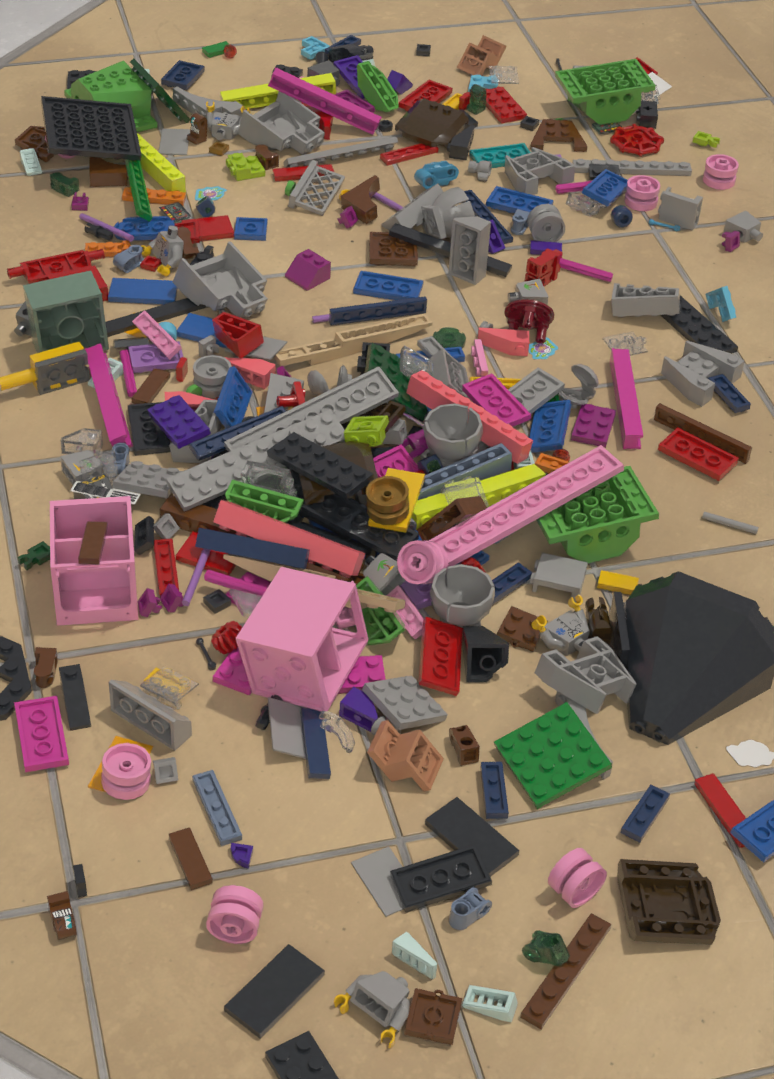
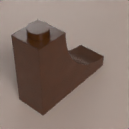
M89 157L90 187L127 186L129 177L126 165L110 163L99 157Z
M374 175L341 195L342 209L345 210L347 207L352 206L357 218L365 224L378 217L377 205L371 199L380 190L379 177Z
M481 496L455 499L418 528L417 532L422 541H429L487 509V506Z

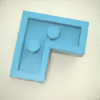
M310 36L302 40V46L306 48L301 49V55L311 60L315 58L318 52H325V49L330 46Z
M471 75L468 92L477 95V92L483 90V88H496L499 84V78Z
M728 286L705 294L709 309L719 308L722 322L736 318V311Z

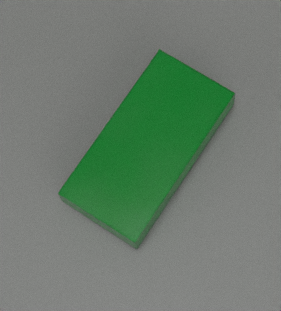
M227 41L202 47V52L209 58L233 51V47Z

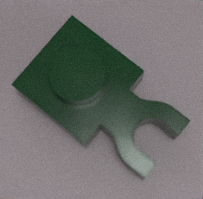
M42 541L28 549V554L17 557L18 563L20 565L24 563L25 570H29L36 563L40 566L50 560V546Z

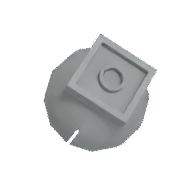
M459 187L450 188L438 195L433 205L426 204L421 206L430 236L439 239L451 238L454 218L475 217L472 205L468 201L469 198Z
M454 403L440 405L431 410L424 421L423 431L428 450L432 455L436 454L444 468L475 454L474 451L477 449L482 438L483 426L480 415L471 407Z
M462 564L448 566L438 572L434 577L430 590L431 604L435 613L440 617V621L461 628L463 626H481V620L489 614L495 597V587L490 576L477 567Z

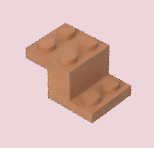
M483 35L478 46L469 42L457 68L470 75L482 76L486 68L494 72L507 46Z
M388 720L380 723L367 751L368 755L391 782L412 777L424 792L431 790L444 760L420 729L399 734Z

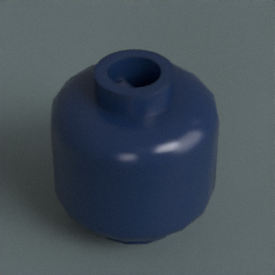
M619 205L611 211V220L616 226L623 228L632 222V212L626 206Z

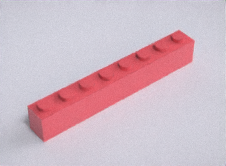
M421 370L411 375L407 394L432 410L440 405L454 403L471 407L480 415L483 426L481 438L483 443L490 447L502 443L512 453V461L516 464L528 458L533 440L528 438L527 435L517 431L497 416L487 412L483 407L476 405L469 398L460 395L456 390L443 384L442 381L430 376L429 373Z
M220 501L213 521L219 524L220 529L230 531V529L235 530L236 535L247 537L248 535L254 539L309 549L308 563L315 564L318 562L322 564V568L333 571V569L339 570L340 575L348 578L351 575L358 576L366 554L229 501Z

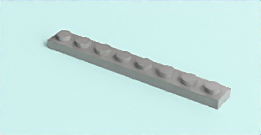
M391 137L287 158L283 164L284 168L299 167L298 165L302 164L309 166L312 160L323 163L327 159H331V161L340 159L341 156L348 158L356 153L363 155L367 151H380L381 148L388 150L394 148L398 140L397 137Z
M578 159L572 162L575 165V173H589V164L619 165V174L691 176L692 173L691 165L687 162L606 161L598 159Z

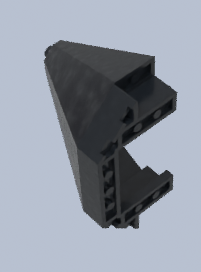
M679 571L665 578L662 576L650 580L649 583L644 585H636L626 600L624 607L630 646L626 670L636 682L634 691L627 703L629 729L669 745L771 689L774 679V626L767 617H763L757 602Z

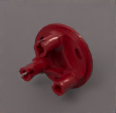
M522 299L510 302L504 311L505 317L508 319V329L518 330V327L537 329L535 342L539 344L546 342L547 329L555 316L551 307L539 301Z

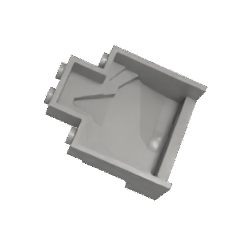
M279 91L276 102L254 115L246 110L243 111L238 134L256 146L262 144L268 148H276L279 151L292 147L300 154L305 155L317 146L322 145L325 132L319 129L320 116L295 98Z
M231 241L227 243L223 254L194 265H190L182 258L173 279V284L196 305H206L211 307L213 311L227 307L235 316L240 318H248L252 314L262 312L268 300L262 293L265 290L267 280Z

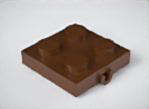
M511 606L497 635L510 642L512 647L516 648L519 646L534 652L541 638L539 635L540 631L532 628V622L538 616Z
M415 988L404 1035L453 1045L462 998L445 995L442 990L438 989L431 992Z

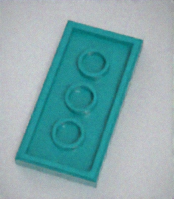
M525 143L469 150V155L473 161L477 163L480 161H491L492 168L505 167V156L507 155L513 159L531 153Z

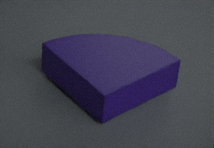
M231 843V856L233 860L241 867L249 869L253 846Z

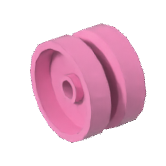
M724 154L709 156L705 163L703 182L714 189L725 190L732 188L736 182V174L739 167L738 161Z
M637 175L629 178L626 186L625 204L637 211L653 210L658 204L660 182L646 175Z
M411 541L404 545L398 554V571L402 578L409 583L432 584L435 575L443 568L448 567L447 553L437 542Z
M123 743L109 748L104 753L101 782L107 794L116 799L129 800L142 796L148 790L151 776L150 754L143 747L137 744Z
M576 848L564 855L556 863L548 877V884L558 894H562V898L572 908H577L584 905L598 893L606 880L607 872L598 862H593V858L583 848Z
M230 885L217 889L213 894L211 910L206 921L208 931L217 939L227 943L242 944L254 940L257 936L259 920L262 916L263 900L253 890L242 886Z

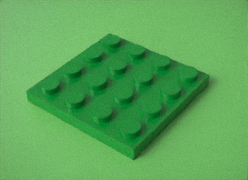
M568 702L494 741L496 749L537 809L612 768V763Z

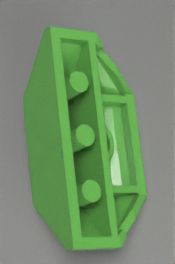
M369 61L359 63L357 65L358 87L367 101L375 107V110L390 112L398 109V95L385 75L378 68L371 65Z
M235 480L231 481L225 493L227 501L284 523L297 517L304 502L303 499Z
M368 576L356 585L357 589L383 595ZM382 607L362 609L368 635V645L390 643L405 630V624L397 612H386Z

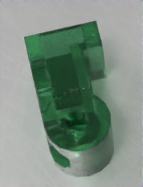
M477 84L471 87L470 104L467 105V111L477 115L485 110L487 97L485 88Z
M60 172L50 174V185L53 190L67 197L79 191L78 178H68Z

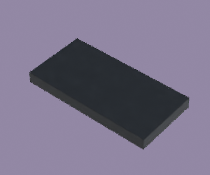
M162 402L128 405L135 456L171 452L169 446L170 439L149 416L147 410Z
M305 522L291 524L297 528L366 553L365 556L371 554L372 549L362 543L348 540L340 535Z
M614 592L609 614L612 628L611 641L615 654L624 667L627 668L630 646L621 592Z
M455 797L425 819V825L453 850L476 844L490 877L519 855V849L458 797Z
M476 844L390 871V876L405 912L465 894L473 887L481 889L492 885L491 877Z
M288 944L224 1006V1011L261 1039L325 975V970Z

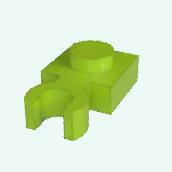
M698 131L694 135L692 142L700 146L708 144L713 148H717V144H720V138L711 137V134Z

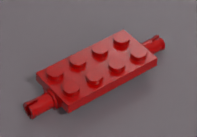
M103 249L89 252L88 250H78L21 262L18 267L7 268V275L9 279L24 276L28 284L48 280V275L92 266L91 261L105 259Z

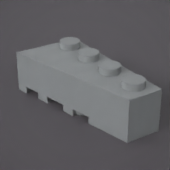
M614 283L612 293L613 316L640 317L642 315L658 316L667 314L671 316L679 314V288L657 287L652 289L650 286L634 288L632 284H627V287H621L619 283Z
M271 373L264 413L278 408L276 404L277 396H291L290 391L294 381H300L302 389H304V380ZM283 407V408L285 409V411H288V410L292 409L293 407Z
M203 400L195 411L210 428V435L219 432L222 425L214 413L218 400ZM173 442L169 445L173 462L204 463L210 460V457L198 461L189 449V445L180 449Z

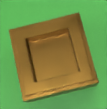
M218 141L209 147V153L223 156L229 150L228 144Z

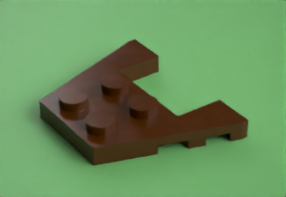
M543 119L530 145V149L534 147L543 150L544 141L573 142V148L576 152H587L588 148L572 120Z
M30 126L15 139V145L24 150L34 148L37 158L44 162H48L54 156V154L48 153V149L45 148L47 143L44 127Z

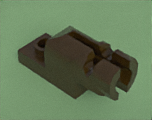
M593 597L588 598L585 602L586 617L590 630L588 638L591 639L598 636L614 651L611 641L612 628L605 600L599 597L600 605L597 609H594Z

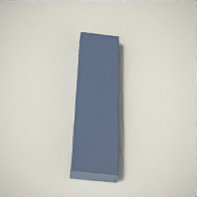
M210 770L193 775L192 781L220 845L224 846L242 840V833L214 771Z

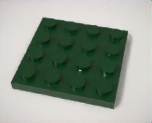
M133 58L130 61L133 65L132 70L180 121L184 120L188 123L190 118L159 83Z
M371 343L368 347L365 373L380 367L399 392L398 397L391 401L404 405L406 413L423 422L424 416L427 413V406L406 393L411 375L421 370L410 362L400 359L396 354H392L383 347Z

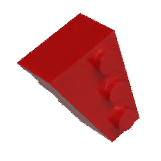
M222 312L212 319L216 338L240 359L264 343L260 324L226 312Z

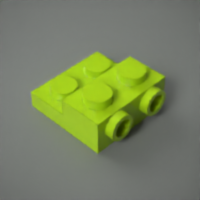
M242 153L227 155L226 166L230 169L231 175L235 177L236 181L265 176V170L257 156L244 157Z
M388 416L352 417L344 431L345 442L369 444L371 447L382 445L386 437L385 428L389 423Z

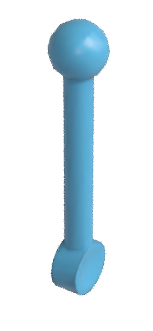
M650 219L648 221L650 225L655 224L663 227L672 228L675 231L680 230V226L678 225L672 226L656 222L653 219Z

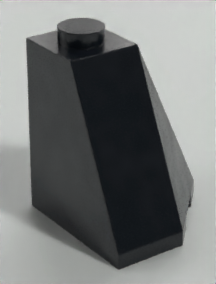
M463 626L462 648L466 682H488L495 672L508 664L509 642L484 626Z

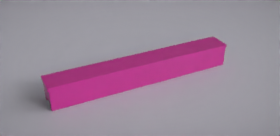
M276 67L268 84L269 87L372 135L382 118Z
M101 343L85 348L109 441L112 447L117 443H125L130 448L133 445L107 355L104 353Z
M612 348L610 368L623 449H641L640 438H643V430L629 349Z

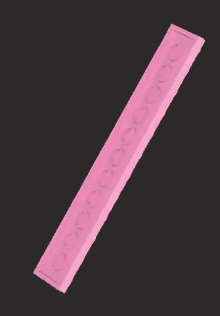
M600 445L429 541L437 542L447 553L448 566H454L624 471V465Z

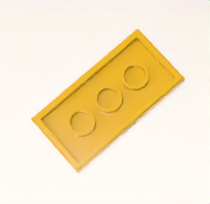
M388 468L385 476L400 478L406 482L409 488V514L402 522L394 525H381L375 523L370 518L368 524L372 527L406 533L425 480V474Z

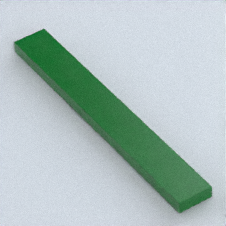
M125 159L136 215L150 222L153 217L141 162L139 160L131 161Z

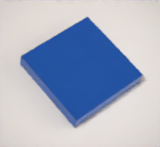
M236 217L234 239L266 241L268 219Z

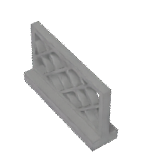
M312 160L290 194L288 207L294 209L295 206H299L323 216L344 182L345 176L317 166L318 161ZM320 172V173L324 174L325 176H320V177H319V175H318L317 173ZM335 178V179H338L339 181L333 182L332 179ZM323 180H328L329 183H324V184H323L322 181H323ZM318 181L319 185H313L312 182ZM332 187L333 190L328 191L326 188ZM316 189H323L324 192L318 193ZM312 190L314 193L308 194L306 191ZM327 196L328 199L322 200L321 197ZM317 197L318 201L312 202L311 198ZM307 199L308 203L301 202V200ZM316 205H321L323 208H322V209H319V208H317V207H315V206H316Z

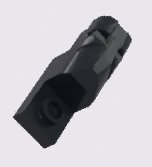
M354 44L330 47L329 61L333 63L334 61L356 55L362 61L373 59L374 49L370 45L355 46Z

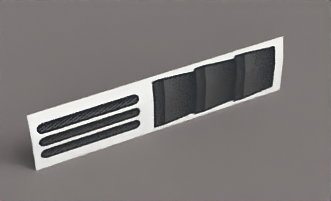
M76 481L70 490L101 498L130 496L131 504L134 505L141 495L114 488L109 489L80 483V481Z

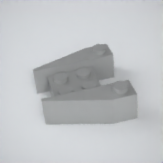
M532 147L531 153L513 159L508 155L505 156V173L516 191L531 195L538 194V179L547 176L559 184L574 182L575 165L564 158Z
M686 341L683 357L678 362L666 356L664 357L661 374L688 400L702 407L712 400L715 383L708 378L723 374L733 384L741 378L745 361L731 353Z
M598 636L584 640L577 659L571 662L557 649L543 653L534 672L542 682L595 714L599 713L606 695L614 693L622 701L628 703L636 686V682L612 648Z

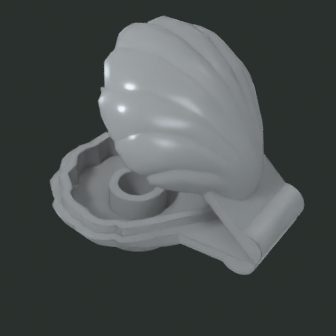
M583 364L571 366V371L580 380L582 389L564 388L559 392L563 400L571 401V408L587 404L588 399H592L596 394L594 387H597L599 384L595 372Z
M344 365L340 367L337 386L352 380V375L347 373ZM311 370L308 374L307 382L311 392L317 397L329 391L323 375L317 370Z

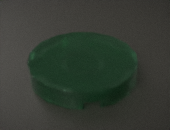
M441 328L433 334L434 339L443 348L465 347L466 336L456 328Z

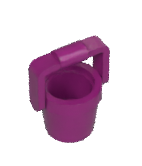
M423 429L408 435L403 441L402 446L404 448L410 445L413 449L409 453L412 459L420 456L428 449Z

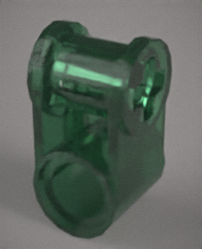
M536 930L532 934L529 944L524 945L522 948L523 955L532 962L559 966L566 963L570 958V953L564 940L558 933Z

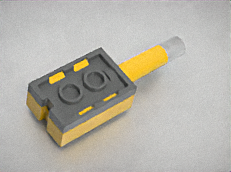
M75 342L29 355L31 368L0 377V391L33 383L38 393L43 395L90 380L89 369L86 367L88 364L87 352L80 342Z

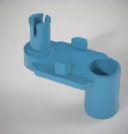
M447 161L431 162L418 169L414 174V179L422 187L429 189L436 184H439V186L448 185L450 181L457 178L459 170Z

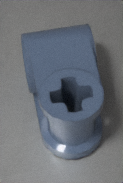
M520 209L516 210L512 217L513 226L511 227V233L515 235L524 234L528 227L527 217L530 212Z
M132 245L118 253L113 259V265L125 273L131 272L139 267L140 263L144 260L141 254L143 252L140 245Z
M117 443L112 447L110 457L106 463V475L120 474L129 465L130 456L127 444Z
M475 887L469 889L463 896L452 903L449 916L450 926L456 930L466 929L490 911L492 902L485 900Z

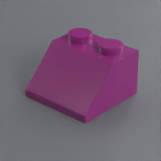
M310 249L304 250L296 255L285 273V278L308 291L331 278V262Z

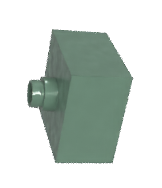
M92 271L23 285L32 341L37 353L75 342H80L84 349L101 343L103 351L109 350L102 293Z

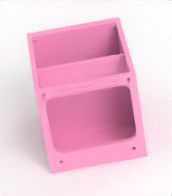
M130 496L50 501V568L57 626L138 620ZM87 521L107 522L108 524L100 565L79 564L78 561Z
M285 567L279 569L236 637L253 694L267 698L272 695H278L284 702L327 713L368 642L366 626L354 581L346 582ZM349 598L357 628L356 633L332 627Z

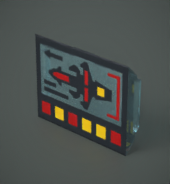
M618 122L600 125L592 123V128L598 134L614 132L615 128L622 127Z
M179 202L159 207L174 223H181L182 220H187L191 217Z

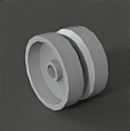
M541 204L536 206L527 217V224L535 241L557 242L565 233L566 226L559 210L554 205Z
M208 355L194 362L193 384L202 388L201 396L207 398L219 397L228 370L232 367L230 361L226 358Z

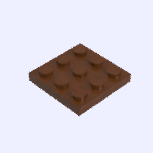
M370 232V264L393 266L418 265L417 245L389 236V232Z

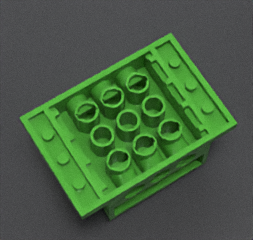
M637 59L555 71V77L568 95V100L599 125L626 121L641 106L642 92L654 91L656 87Z
M124 60L79 78L71 84L70 89L64 90V95L70 99L131 104L137 132L157 128V122L150 115L151 89Z
M626 466L624 471L536 520L549 544L561 542L567 555L579 561L592 563L621 556L640 538L641 523L659 519V512L631 466Z

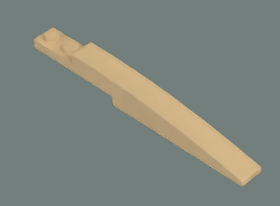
M424 313L335 332V338L281 349L273 358L279 366L308 361L310 365L362 352L363 342L386 344L432 326L433 322Z
M224 554L223 556L224 559L269 581L274 579L281 567L333 579L336 577L308 569L233 554ZM357 589L361 609L382 607L386 612L395 613L397 610L405 607V600ZM350 598L344 607L352 608Z

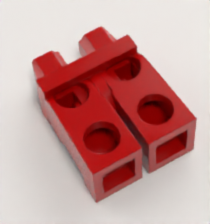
M547 248L539 257H530L527 260L525 282L540 279L545 287L552 280L555 281L561 269L559 262L563 253L557 249L552 251Z

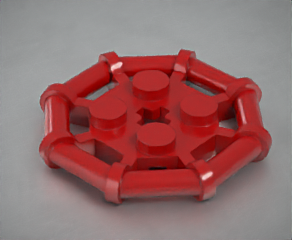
M632 124L631 126L615 128L613 136L610 137V142L615 144L622 153L627 152L642 157L645 154L658 153L661 144L664 143V138L658 135L652 127L646 128Z

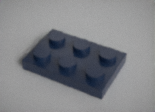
M179 60L161 78V84L188 90L205 71V66Z

